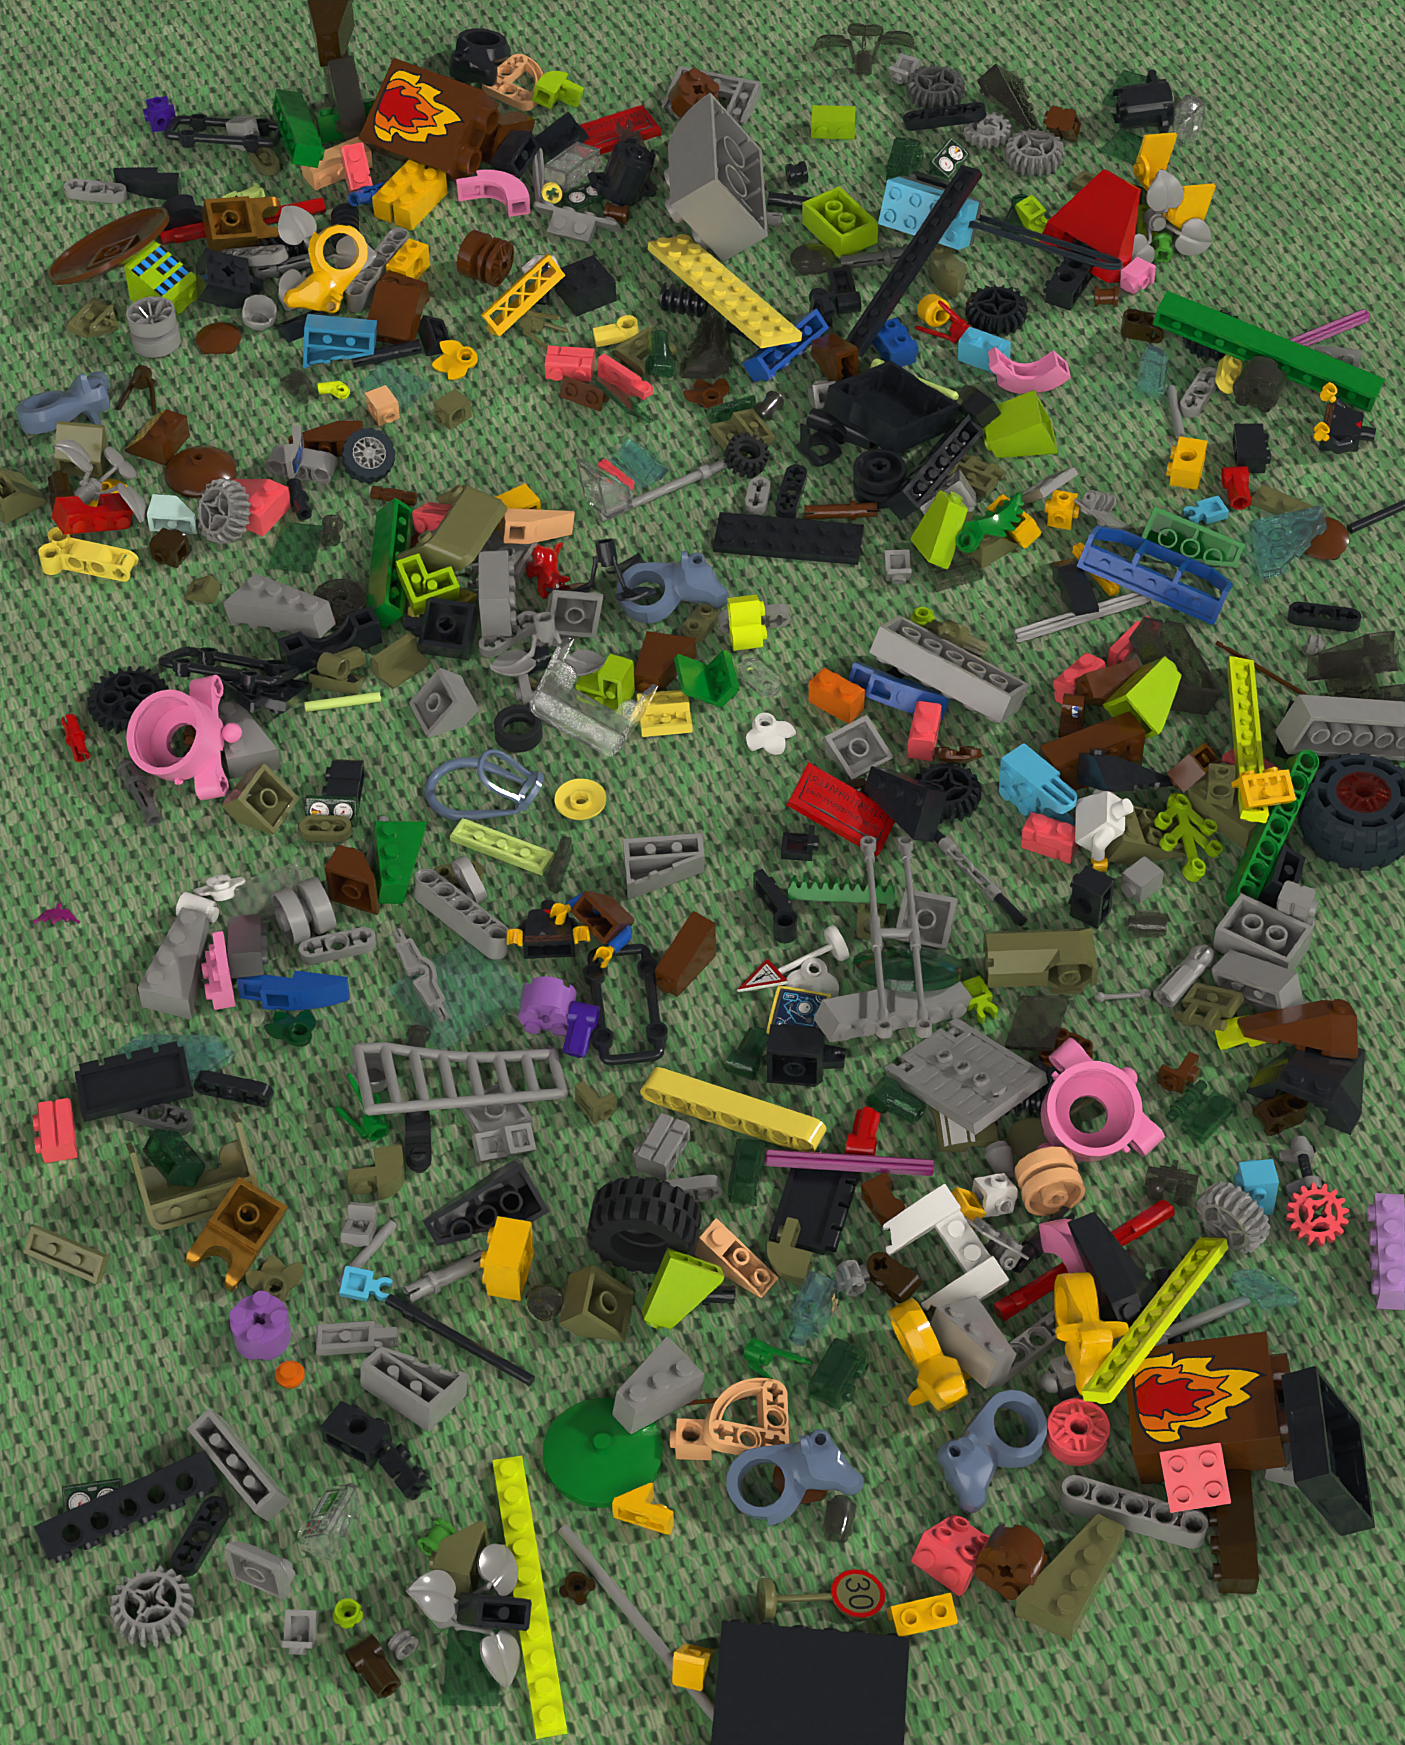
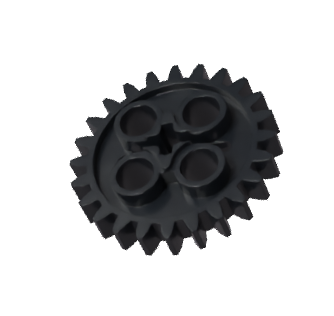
M129 666L127 671L123 672L119 667L118 673L114 674L112 671H108V678L100 676L101 683H93L94 689L89 690L90 697H87L89 714L92 715L94 722L98 721L99 727L106 725L108 732L115 728L116 734H119L122 729H125L127 733L130 718L138 705L148 696L158 691L169 690V687L166 685L164 678L160 679L159 673L152 675L151 669L142 672V668L139 666L136 671H132V667Z

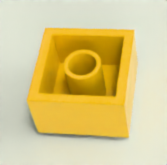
M498 1216L495 1227L489 1228L487 1237L488 1250H483L481 1255L480 1268H484L482 1284H486L487 1295L521 1301L534 1257L532 1223Z

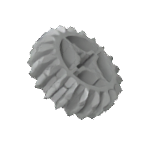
M1028 128V131L1020 130L1019 134L1013 133V137L1008 139L1005 147L1006 163L1009 164V169H1014L1015 173L1021 172L1022 176L1030 174L1031 178L1034 175H1038L1041 178L1042 174L1049 176L1050 172L1056 173L1057 168H1061L1065 153L1063 142L1060 141V137H1055L1054 133H1047V130L1039 131L1038 128L1036 130Z
M227 478L212 480L211 484H206V490L201 491L202 498L197 499L199 507L196 508L198 510L196 519L200 521L198 528L202 529V535L206 536L207 540L217 542V544L235 543L237 539H241L242 533L246 532L245 526L250 524L248 517L252 514L249 512V507L252 504L248 502L250 495L245 493L246 488L242 487L239 482Z
M1220 1181L1218 1184L1213 1183L1200 1195L1196 1210L1199 1213L1198 1218L1204 1222L1202 1226L1209 1230L1210 1235H1213L1215 1238H1226L1228 1247H1231L1232 1250L1238 1249L1244 1254L1247 1252L1252 1253L1265 1242L1271 1228L1268 1223L1269 1218L1263 1214L1264 1209L1258 1206L1257 1200H1253L1249 1193L1243 1192L1241 1187L1235 1188L1230 1182L1226 1184Z
M147 1565L145 1573L140 1574L135 1569L134 1578L131 1579L124 1576L123 1582L125 1586L116 1585L115 1591L117 1595L111 1596L112 1607H110L114 1628L119 1630L120 1636L123 1639L128 1637L132 1645L140 1640V1644L144 1649L149 1641H152L153 1645L158 1648L159 1640L164 1639L165 1642L170 1644L171 1634L180 1637L182 1633L180 1627L188 1628V1618L193 1617V1606L195 1603L194 1597L191 1595V1587L185 1582L182 1575L176 1576L172 1568L165 1573L161 1565H159L156 1571L152 1572L151 1568ZM168 1593L176 1597L174 1608L170 1607L167 1602ZM130 1605H134L136 1610H138V1616L135 1620L128 1615Z

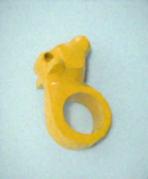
M336 224L324 228L319 234L313 233L308 248L313 272L297 287L286 291L283 301L287 307L306 308L329 314L339 311L343 292L367 261L368 247L364 237L356 228L350 225ZM336 233L348 235L354 241L356 247V255L353 262L342 269H335L329 266L323 256L325 241Z
M1089 1272L1059 1274L1055 1280L1054 1314L1057 1326L1055 1333L1059 1340L1066 1342L1065 1354L1075 1374L1076 1388L1079 1394L1082 1395L1081 1390L1113 1350V1339L1127 1334L1129 1327L1126 1322H1104L1100 1320L1098 1298L1092 1275Z
M911 1298L889 1309L887 1316L905 1354L919 1372L917 1377L918 1387L908 1397L909 1404L914 1407L929 1400L936 1410L941 1412L963 1401L965 1396L969 1395L965 1381L972 1377L959 1366L957 1359L944 1356L936 1335L918 1302Z

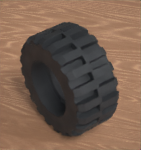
M630 1176L629 1179L621 1177L617 1178L614 1182L606 1183L596 1192L587 1228V1238L595 1253H599L600 1257L605 1261H611L612 1265L619 1268H627V1271L631 1272L641 1271L642 1274H651V1272H658L667 1248L694 1257L702 1219L701 1211L689 1193L685 1194L682 1188L678 1186L673 1187L667 1181L662 1180L660 1182L651 1177H646V1179L639 1178L638 1176Z

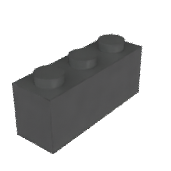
M261 913L228 917V961L231 979L264 975V965L269 964L267 952L269 951V935L267 923H262Z

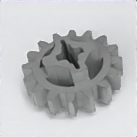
M986 111L987 116L984 120L965 124L963 135L966 136V141H971L972 146L978 144L980 149L983 146H987V149H991V146L999 148V143L1005 145L1006 140L1010 138L1011 124H1009V119H1004V115L997 116L996 112L988 114Z

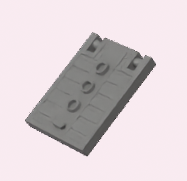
M954 1018L949 1022L950 1029L947 1032L940 1028L930 1037L901 1055V1064L898 1066L890 1063L884 1067L886 1077L974 1135L1048 1083L1046 1072L958 1018Z

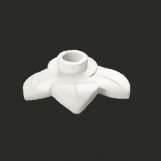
M760 713L752 722V730L746 735L747 746L751 751L763 747L765 751L779 755L785 750V738L793 737L796 735V731L790 723L776 721L774 716L769 713Z
M216 875L206 880L207 885L195 888L193 894L197 896L211 895L214 901L227 900L235 896L234 890L245 883V878L237 877L230 879L228 875Z
M819 958L805 960L800 969L788 975L787 980L789 984H785L787 987L832 994L831 998L838 997L839 995L837 979L827 972L826 964ZM817 967L819 971L817 973H811L809 971V968Z

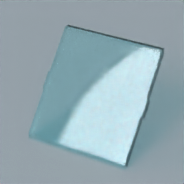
M469 942L431 961L436 969L437 984L445 997V1009L450 1016L447 1021L444 1019V1022H439L436 1013L427 1010L424 1002L413 988V981L424 974L407 976L391 985L388 989L440 1050L447 1049L520 1006L522 988L496 959L488 958Z

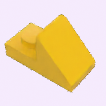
M652 1482L614 1498L612 1502L613 1518L667 1535L671 1534L674 1527V1512L662 1504H651L654 1498V1484Z
M684 1643L674 1652L673 1685L702 1691L707 1667L713 1662L715 1650Z

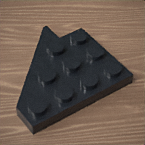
M220 665L215 666V667H220V668H225V669H231V670H236V671H241V672H242V671H246V670H241V669H236V668H230V667H225V666H220ZM220 678L223 684V693L251 713L256 712L261 707L270 709L272 713H285L309 695L312 690V683L294 679L275 687L257 685L256 690H244L239 681Z

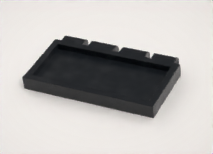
M177 1041L158 1045L159 1052L155 1053L153 1047L131 1051L132 1058L127 1059L126 1053L103 1058L104 1065L101 1066L98 1059L80 1063V1070L75 1071V1078L84 1122L194 1096L184 1046L178 1047Z
M790 1168L769 1234V1241L779 1243L776 1241L780 1225L785 1226L787 1217L798 1219L801 1227L795 1248L824 1255L825 1251L837 1252L842 1235L841 1232L844 1229L849 1212L848 1209L854 1196L860 1172Z

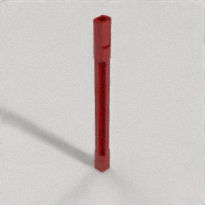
M320 197L282 205L276 215L266 217L263 221L267 225L279 222L281 210L284 206H297L306 210L311 215L326 212L324 199ZM201 222L173 228L172 230L161 232L159 236L161 244L165 245L206 238L204 223Z
M1162 1199L1111 1233L1122 1246H1125L1175 1215L1174 1208L1170 1203ZM1064 1262L994 1303L993 1307L997 1317L1005 1322L1027 1308L1028 1305L1053 1291L1057 1275L1068 1273Z

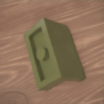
M410 632L371 658L373 674L392 689H395L430 665V660L417 651L416 637Z

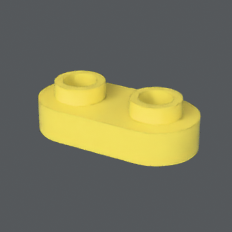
M1225 355L1218 362L1215 381L1219 389L1226 394L1233 393L1240 385L1242 375L1241 360Z

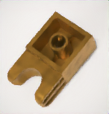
M249 196L205 199L201 213L208 248L219 252L226 249L258 247L261 239H264L268 244L269 237H273L277 242V236L279 235L278 227L267 225L263 219L277 214L280 209L279 199L276 197L249 198Z
M238 1177L188 1251L185 1264L192 1268H197L207 1257L219 1256L223 1258L229 1266L223 1286L231 1292L235 1291L246 1275V1271L250 1269L282 1222L288 1206L241 1177Z

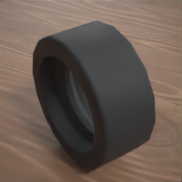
M512 705L502 709L494 719L495 740L504 750L514 753L526 752L535 748L543 737L541 716L538 711L525 705ZM513 722H526L533 726L532 730L523 735H512L503 730L508 724Z

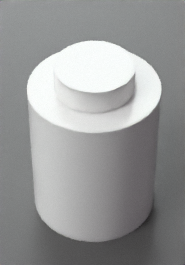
M184 892L177 902L176 916L181 908L184 907L207 913L209 925L218 918L219 908H217V903L213 900Z

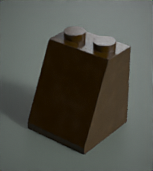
M307 0L311 32L320 67L342 64L355 26L352 0Z

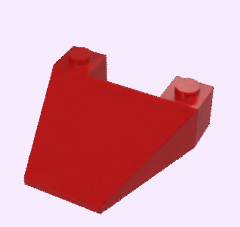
M1103 169L1047 221L1042 234L1070 243L1078 239L1101 253L1120 259L1123 262L1120 270H1108L1095 266L1091 270L1093 275L1107 283H1120L1121 270L1132 259L1141 189L1107 169ZM1039 240V242L1070 251V249ZM1098 258L1096 259V260H1098V261L1111 263V262L1104 261V260H1101V259H1098Z

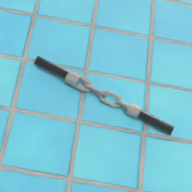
M937 829L934 841L938 844V848L945 855H949L953 860H956L957 865L979 884L984 894L993 903L996 902L1019 926H1023L1027 922V918L1003 895V891L995 883H992L974 867L973 863L957 849V845L949 837H945ZM964 859L969 866L965 867L960 861ZM973 871L980 876L979 879L973 874Z

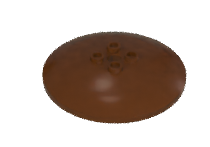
M163 207L146 208L122 216L96 229L69 247L52 263L47 272L50 282L55 285L80 283L106 274L118 267H123L158 238L169 223V213Z

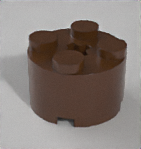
M692 68L680 76L669 92L668 99L671 101L672 111L682 119L686 112L707 94L711 93L718 99L719 85L707 74L697 68Z
M1005 1524L997 1526L992 1531L980 1551L976 1561L975 1575L990 1588L1001 1593L1004 1598L1015 1600L1029 1585H1034L1047 1562V1553L1044 1554L1042 1549L1044 1544L1040 1537L1032 1530L1022 1525L1015 1524L1012 1528L1004 1527Z

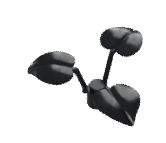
M612 538L595 542L597 556L592 557L593 566L589 582L573 583L559 588L545 587L549 594L553 590L588 593L590 592V587L594 585L597 564L599 562L601 567H610L606 569V573H617L624 592L617 593L615 595L616 600L634 601L656 594V590L650 587L630 589L626 586L622 573L635 564L647 562L637 553L618 564L615 540Z

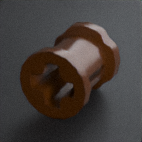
M607 202L604 209V217H612L617 222L627 225L630 216V205L623 207Z
M1095 286L1094 307L1099 305L1118 307V286H1114L1113 289H1099L1098 286Z

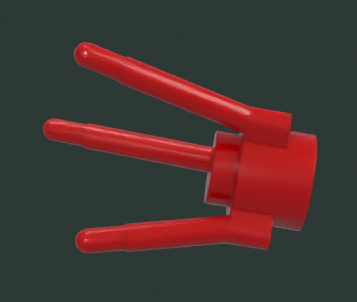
M939 300L938 304L950 315L949 320L953 322L949 329L951 335L918 325L915 326V330L950 340L956 344L970 325Z

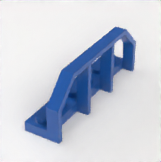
M1096 526L1092 530L1077 564V567L1212 625L1215 624L1233 586L1232 582L1210 566L1128 531L1103 526ZM1096 539L1118 542L1138 551L1133 561H1130L1092 543ZM1144 554H1148L1179 569L1174 579L1144 567L1138 564ZM1185 571H1188L1208 580L1222 592V595L1219 599L1179 582Z

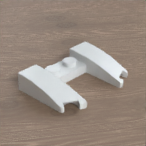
M946 1184L924 1196L883 1225V1230L890 1229L892 1245L885 1248L889 1256L935 1228L965 1272L964 1275L922 1302L920 1305L926 1311L929 1310L931 1305L939 1307L977 1296L981 1302L1005 1287L1009 1282L1008 1277L994 1256H990L961 1213L960 1205Z

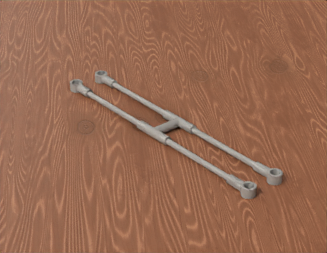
M904 835L900 836L897 840V850L901 852V860L904 863L909 911L907 918L908 928H881L880 917L877 913L873 867L876 839L872 836H864L860 840V850L864 853V861L867 864L871 917L869 918L872 951L875 957L879 1004L876 1036L886 1039L891 1037L893 1033V1024L889 1020L888 1009L885 1004L881 951L883 949L882 939H909L910 950L913 951L918 1001L915 1034L920 1038H928L932 1035V1022L928 1020V1011L925 1008L919 952L921 950L918 917L915 913L910 864L912 861L913 839L910 836Z

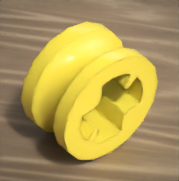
M548 182L543 185L541 194L545 201L555 204L561 200L562 190L558 184ZM552 188H556L555 192L557 195H552L551 198H548L547 190L551 191Z

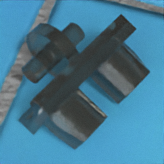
M1174 1159L1171 1167L1160 1165V1168L1148 1166L1145 1181L1147 1198L1160 1201L1163 1199L1164 1192L1175 1194L1174 1203L1187 1207L1192 1197H1196L1199 1175L1189 1174L1188 1170L1179 1169V1160Z

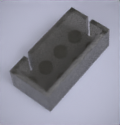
M1148 617L1142 619L1129 637L1134 651L1142 664L1146 665L1166 656L1167 659L1176 665L1177 671L1182 675L1170 710L1207 715L1223 693L1184 623L1165 621L1163 623L1160 619Z

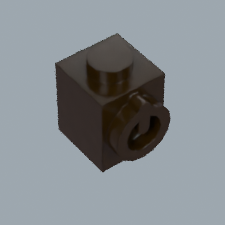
M162 528L151 538L149 543L152 559L159 564L178 568L190 554L188 538L178 529L168 530Z

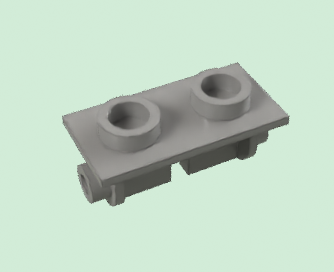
M1315 344L1314 350L1355 367H1360L1362 350Z

